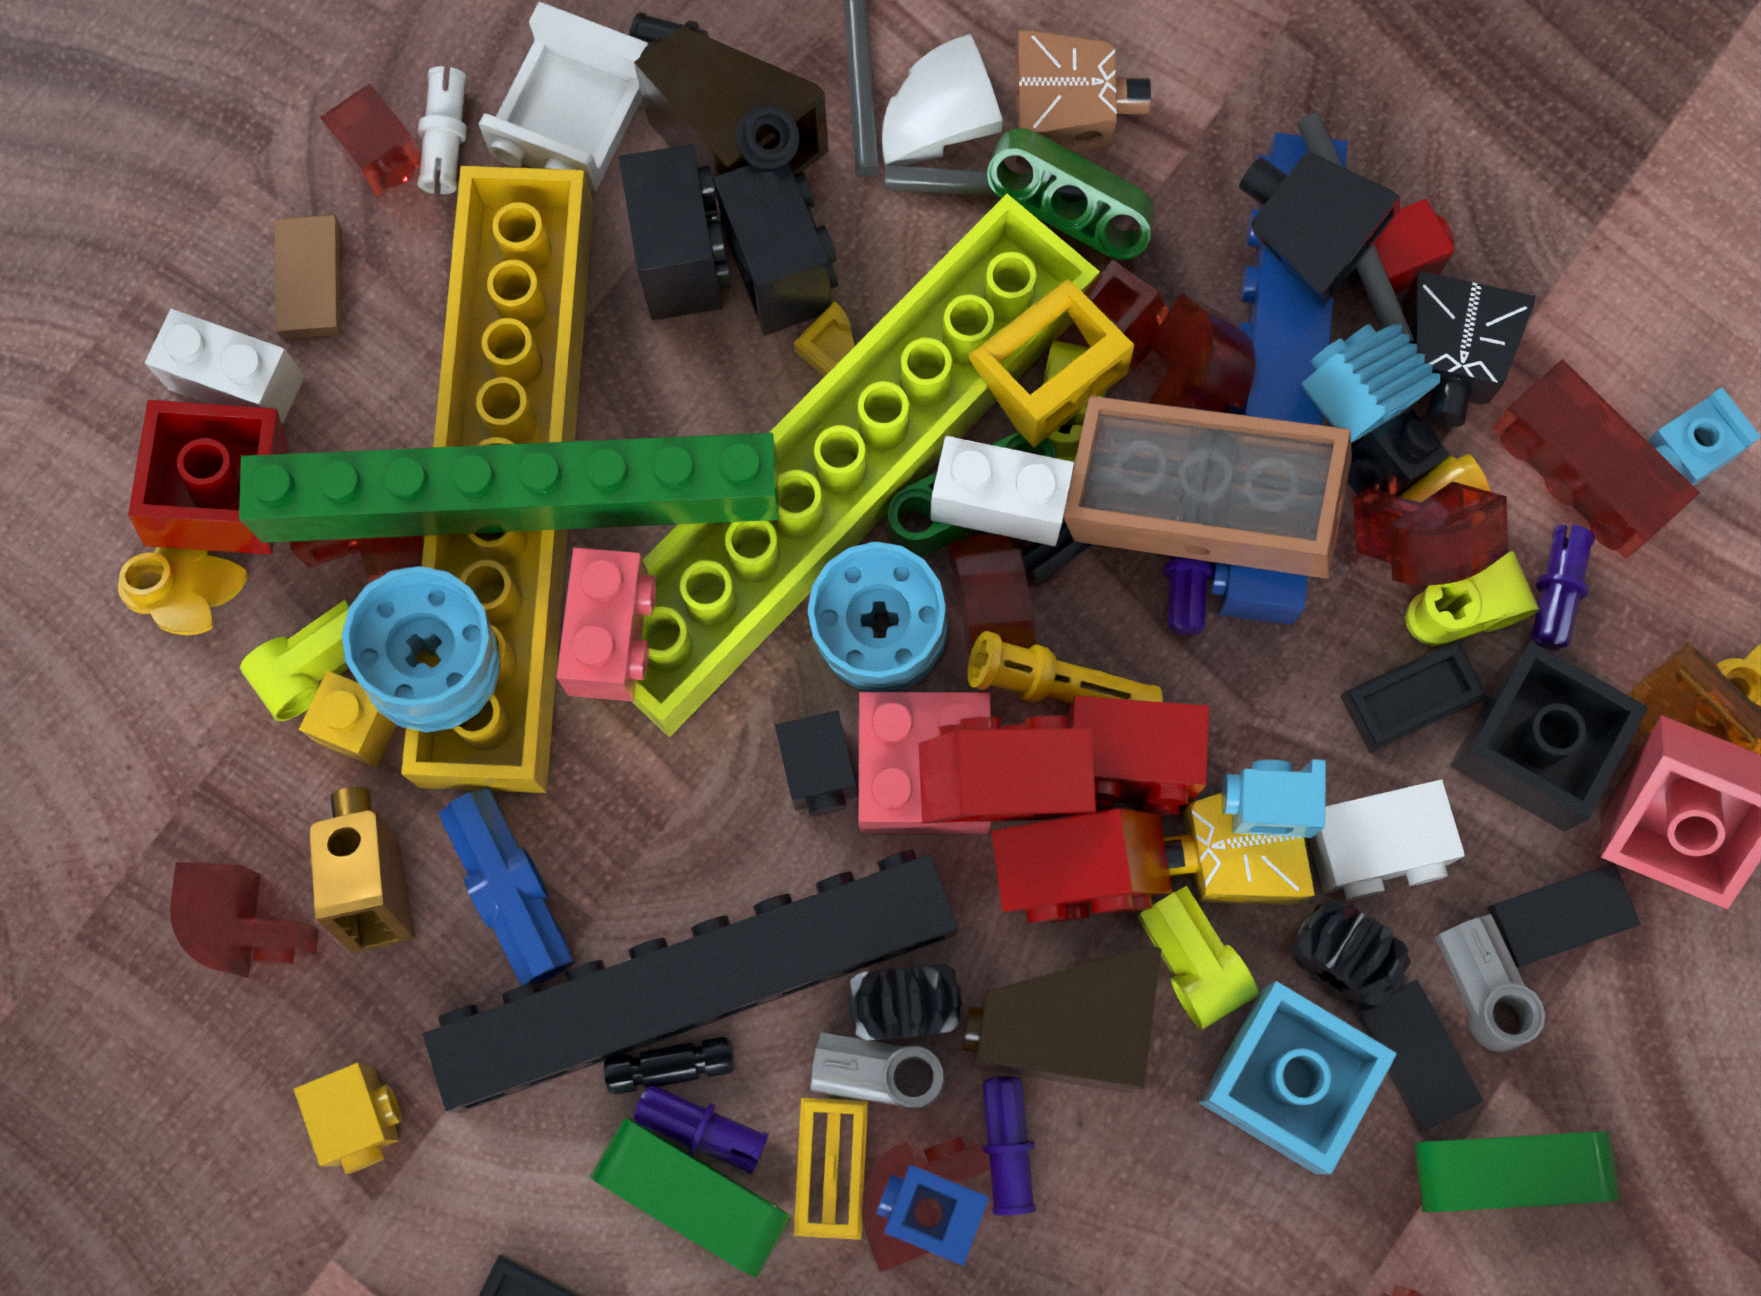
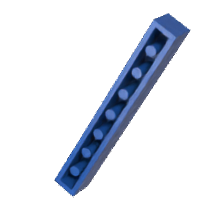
M1275 132L1267 155L1258 154L1256 160L1263 157L1288 175L1301 157L1308 151L1302 136ZM1331 139L1341 166L1346 169L1348 141ZM1252 209L1247 227L1246 246L1256 247L1254 266H1245L1240 291V302L1250 303L1248 323H1239L1234 349V358L1244 360L1242 380H1233L1228 414L1322 425V413L1300 384L1316 371L1310 361L1329 346L1334 296L1325 307L1319 304L1259 242L1254 235L1251 223L1260 210ZM1213 562L1214 572L1210 579V594L1220 595L1218 615L1293 625L1305 609L1308 576Z

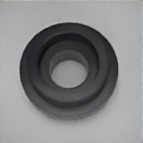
M764 104L751 108L743 115L736 128L735 141L740 155L748 164L762 170H774L787 164L795 155L799 145V131L796 122L787 111L775 105ZM760 128L770 129L776 136V147L773 149L762 148L756 141V131Z

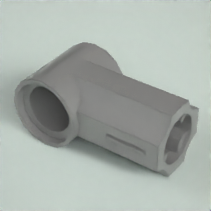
M1491 914L1479 916L1459 924L1435 937L1467 1006L1470 1032L1478 1044L1487 1050L1501 1053L1518 1048L1539 1035L1545 1021L1543 1003L1535 992L1524 985ZM1496 1002L1509 1005L1517 1013L1519 1030L1516 1035L1505 1033L1494 1022L1492 1013Z
M820 1033L812 1067L811 1091L900 1106L911 1111H924L933 1107L942 1098L946 1088V1073L939 1059L930 1050L920 1046L904 1047ZM911 1061L925 1062L933 1070V1084L928 1092L920 1097L905 1096L897 1086V1076L900 1069Z

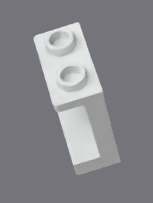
M539 2L529 20L535 41L498 114L494 117L484 113L479 122V127L489 152L500 162L516 168L525 164L538 169L584 170L590 190L597 192L642 100L634 61L640 58L648 43Z

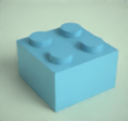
M1275 981L1262 988L1198 1103L1312 1173L1332 1174L1397 1053Z

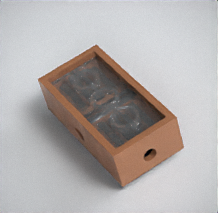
M1089 396L1063 518L1074 542L1329 579L1352 459L1350 429Z

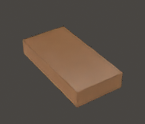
M336 215L275 219V331L281 339L342 335L340 222Z

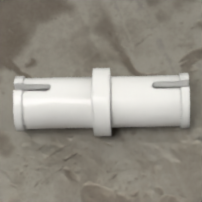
M438 66L428 71L427 78L429 83L426 113L418 122L417 133L423 139L420 175L417 185L426 192L434 193L436 171L441 170L440 194H451L457 190L456 174L459 145L465 142L467 133L466 125L461 122L467 76L461 70L450 67L449 87L447 91H444V66Z

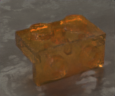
M1687 642L1651 669L1627 694L1649 707L1636 730L1645 740H1647L1660 716L1663 715L1761 755V706L1752 702L1721 673L1714 661L1700 653L1690 642Z

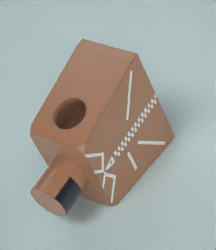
M1018 30L1015 55L1016 128H1027L1036 131L1076 154L1107 149L1112 146L1117 115L1149 114L1151 104L1150 78H1116L1115 47L1109 42L1032 30ZM1016 155L1017 162H1029L1024 157Z

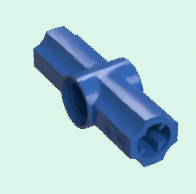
M487 787L479 791L468 792L449 802L448 806L438 813L443 822L442 825L454 845L453 848L459 855L468 874L463 877L467 891L486 926L489 929L493 927L520 985L523 986L535 982L544 983L563 973L568 967L575 964L571 954L572 951L569 949L562 930L545 901L549 898L546 886L527 850L524 847H519L493 791Z

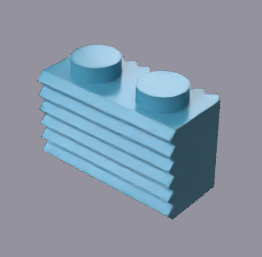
M1368 324L1350 336L1346 341H1343L1342 338L1336 340L1310 361L1316 371L1300 384L1332 427L1350 429L1351 443L1399 416L1440 383V374L1432 373L1433 364L1424 363L1425 354L1417 353V344L1409 343L1410 335L1401 333V324H1392L1378 332L1375 331L1371 324Z

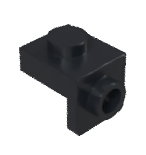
M1412 409L1369 432L1352 449L1347 483L1368 509L1375 513L1383 509L1402 490L1419 481L1450 456V454L1439 442L1434 430L1423 422Z

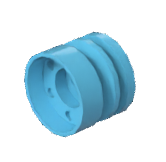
M871 542L849 547L826 563L812 585L807 613L813 639L823 659L837 678L858 691L898 692L910 689L931 674L945 650L948 620L940 581L924 559L900 545ZM887 613L890 623L898 625L888 627L885 638H875L872 628L865 627V625L875 624L876 614Z
M422 566L390 571L366 585L349 607L342 631L345 662L377 711L398 726L426 733L455 728L477 715L495 692L501 669L496 637L490 626L487 614L472 589L450 573ZM425 650L431 656L438 655L440 662L431 669L425 663L419 664L416 657Z

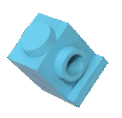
M1721 387L1708 398L1657 430L1641 448L1646 453L1649 467L1655 476L1662 482L1670 484L1679 496L1736 459L1760 439L1761 435Z
M1312 759L1300 772H1293V764L1291 762L1258 760L1252 762V769H1243L1239 775L1225 774L1222 786L1223 814H1233L1232 833L1314 837L1325 828L1326 760Z

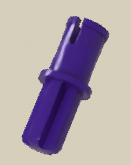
M1566 524L1556 526L1553 529V540L1546 572L1540 575L1536 582V588L1541 592L1538 604L1540 610L1536 613L1531 637L1533 643L1550 651H1560L1561 648L1570 645L1579 601L1585 599L1589 592V587L1584 582L1595 534L1591 530L1578 525L1571 526L1570 538L1566 537L1568 529Z
M1170 556V562L1164 565V576L1170 579L1167 624L1174 634L1197 635L1202 633L1205 628L1207 580L1212 578L1214 567L1209 561Z
M1000 1076L986 1079L983 1082L982 1088L988 1144L981 1145L982 1153L989 1154L994 1206L992 1207L993 1215L1004 1216L1035 1212L1036 1204H1034L1029 1159V1150L1035 1149V1141L1027 1139L1022 1081L1019 1077Z
M648 1086L644 1090L634 1113V1119L638 1124L690 1146L689 1154L694 1156L697 1150L738 1167L751 1176L769 1136L765 1132L761 1133L715 1113L716 1105L709 1103L706 1109L656 1086Z

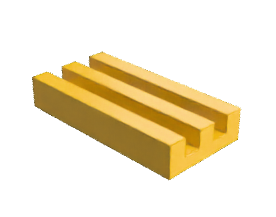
M801 1098L794 1236L862 1239L868 1101ZM815 1112L827 1113L822 1223H809ZM841 1114H854L848 1225L836 1224Z

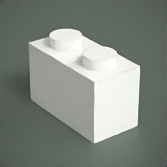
M170 309L144 363L170 391L206 404L274 408L278 410L282 425L305 377L285 348L174 309Z
M945 436L932 493L930 520L1056 546L1074 462Z
M1442 779L1325 806V828L1314 837L1308 838L1323 893L1327 894L1343 890L1346 901L1384 892L1385 889L1382 881L1406 875L1409 886L1445 878L1448 876L1446 866L1465 856Z

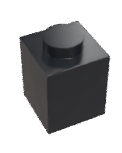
M836 710L775 724L794 810L807 808L809 816H820L846 808L845 799L857 797V790L839 711Z

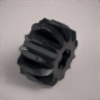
M1326 900L1323 904H1318L1311 915L1305 916L1297 928V936L1290 946L1298 967L1307 971L1311 980L1319 982L1326 987L1328 993H1335L1341 996L1347 1003L1356 1002L1363 1008L1374 1009L1377 1005L1384 1006L1390 995H1395L1406 978L1404 973L1411 964L1405 943L1393 936L1391 928L1381 925L1375 920L1373 915H1366L1360 912L1354 905L1344 906L1340 902Z
M946 964L860 972L850 980L851 997L848 998L850 1018H853L855 1035L864 1040L897 1039L951 1032L960 1024L961 989L960 986H957L955 969Z

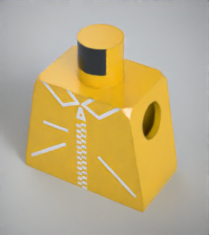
M1222 793L1190 803L1183 811L1185 834L1164 837L1170 876L1192 873L1196 896L1199 902L1296 905L1303 904L1315 896L1304 837L1232 833L1233 814H1223Z

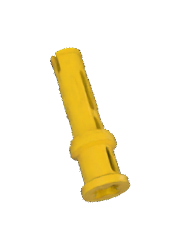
M990 631L981 633L977 638L968 662L967 676L971 687L984 690L989 686L1013 691L1018 694L1019 699L1029 703L1040 702L1045 697L1072 704L1074 696L1162 702L1163 699L1162 690L1159 686L1147 685L1099 670H1092L1056 660L1054 653L1050 652L1049 648L1035 644L1030 649L1002 642L999 634ZM1081 686H1085V687H1089V688H1092V689H1096V690L1104 691V692H1107V693H1111V694H1113L1114 696L1108 695V694H1104V693H1100V692L1093 691V690H1089V689H1086V688H1082Z

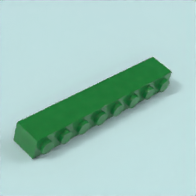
M773 433L241 456L239 520L263 543L780 520L778 459Z

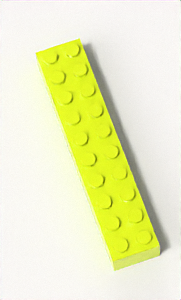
M1006 194L769 432L774 435L778 459L780 520L678 524L643 559L649 575L656 576V601L653 615H644L642 640H648L649 643L648 668L645 680H636L635 697L632 703L670 738L811 593L812 585L826 563L847 548L856 546L888 513L889 504L894 495L903 488L919 481L940 460L945 436L961 438L997 401L971 363L969 354L1064 280L1068 279L1074 283L1093 302L1100 271L1010 195ZM1067 311L1000 362L1016 381L1051 346L1052 341L1057 340L1074 322Z

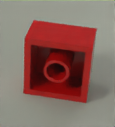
M147 399L128 516L144 546L273 555L274 542L263 543L239 520L241 456L287 454L288 441L277 409Z
M1074 696L1067 715V728H1092L1096 811L1113 810L1114 802L1140 804L1141 812L1160 814V816H1175L1179 814V807L1187 808L1206 786L1209 730L1208 705Z
M1066 716L1030 717L1025 719L1026 723L1004 725V729H1002L1001 717L960 719V724L940 726V736L919 743L922 824L1053 820L1096 812L1092 728H1067Z
M1119 808L991 830L1002 912H1026L1028 923L1048 921L1050 923H1061L1090 918L1088 906H1091L1092 914L1107 912L1119 914L1153 909L1151 896L1172 893L1160 814Z

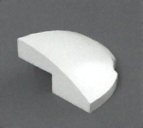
M971 34L942 44L922 57L909 69V76L902 84L897 95L891 97L886 109L882 132L885 169L886 165L907 166L943 157L945 145L1002 132L1003 120L997 100Z

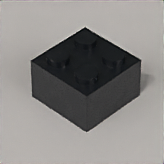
M693 144L618 156L637 271L651 320L723 309L719 287L731 285L710 165L697 167Z
M787 163L774 170H762L747 165L713 177L723 233L763 335L766 336L821 316L831 305L830 289L838 287L837 276L832 264L837 261L825 225L816 228L810 210L815 208V203L805 174L799 172L793 175L790 165Z
M1530 641L1506 662L1453 758L1450 767L1565 832L1590 819L1649 707Z

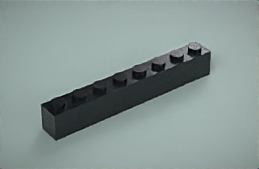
M914 850L899 852L878 861L877 865L880 872L855 880L851 871L840 873L816 883L815 886L818 893L793 902L790 893L778 895L754 905L753 908L756 915L731 924L727 915L716 917L691 928L693 938L668 946L666 938L650 940L629 949L628 953L631 960L605 968L603 960L588 962L566 971L565 975L568 981L566 983L546 990H542L540 982L526 984L503 993L504 1005L479 1013L477 1005H469L440 1015L438 1019L441 1027L422 1034L445 1111L461 1113L599 1064L608 1058L627 1054L956 936L958 926L932 855L928 854L916 858Z

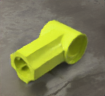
M345 600L292 637L282 636L271 639L255 648L242 661L240 665L242 674L275 721H287L307 711L327 670L340 675L349 669L345 662L342 631L350 607Z
M1187 886L1155 903L1153 909L1145 910L1137 916L1156 948H1162L1161 957L1173 975L1170 978L1172 987L1183 1008L1199 1029H1205L1259 996L1258 987L1249 969L1230 945H1223Z

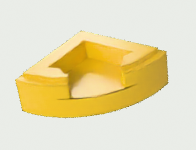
M835 301L793 343L794 351L824 377L855 347L849 318Z

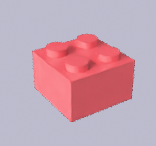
M859 692L860 834L989 833L991 822L922 824L919 743L940 736V726L960 724V719L991 717L990 692Z
M1661 715L1601 814V858L1729 909L1761 861V755Z

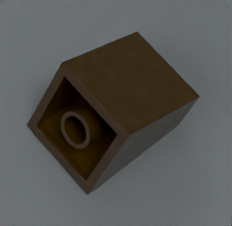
M681 26L667 38L660 37L652 41L643 50L640 58L634 61L648 123L670 147L693 144L697 167L710 165L716 199L717 195L713 177L750 165L742 158L737 149L735 133L740 119L748 110L755 106L764 104L778 106L787 111L796 122L799 131V145L795 155L788 162L793 175L804 171L829 151L825 93L817 84L684 26ZM760 128L756 131V141L762 148L773 149L776 147L777 139L770 129Z
M1147 946L987 991L981 1001V1007L970 1006L969 1011L967 1010L962 1051L974 1052L972 1068L1125 1093L1143 1089L1162 948Z

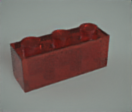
M1563 359L1515 400L1492 427L1500 435L1504 448L1513 457L1521 461H1527L1545 479L1546 488L1556 500L1564 505L1572 506L1590 524V530L1595 534V538L1606 548L1614 551L1617 550L1625 559L1643 546L1700 494L1681 473Z

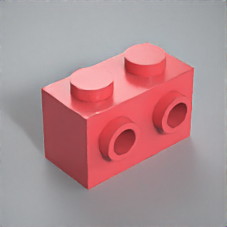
M573 547L556 676L568 696L634 702L636 680H645L648 668L649 643L648 640H642L644 615H653L656 601V576L649 575L640 553Z

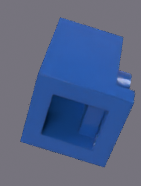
M909 1165L904 1179L893 1174L890 1175L876 1214L888 1219L883 1233L964 1266L989 1197ZM923 1199H932L941 1208V1218L932 1227L922 1226L915 1217L916 1205Z

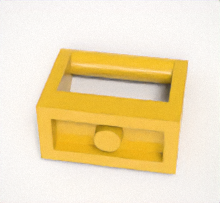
M1067 279L969 354V359L1017 431L1035 448L1083 410L1088 404L1089 396L1099 397L1128 374L1134 344L1074 283ZM1067 311L1091 348L1030 395L1007 372L1000 362Z

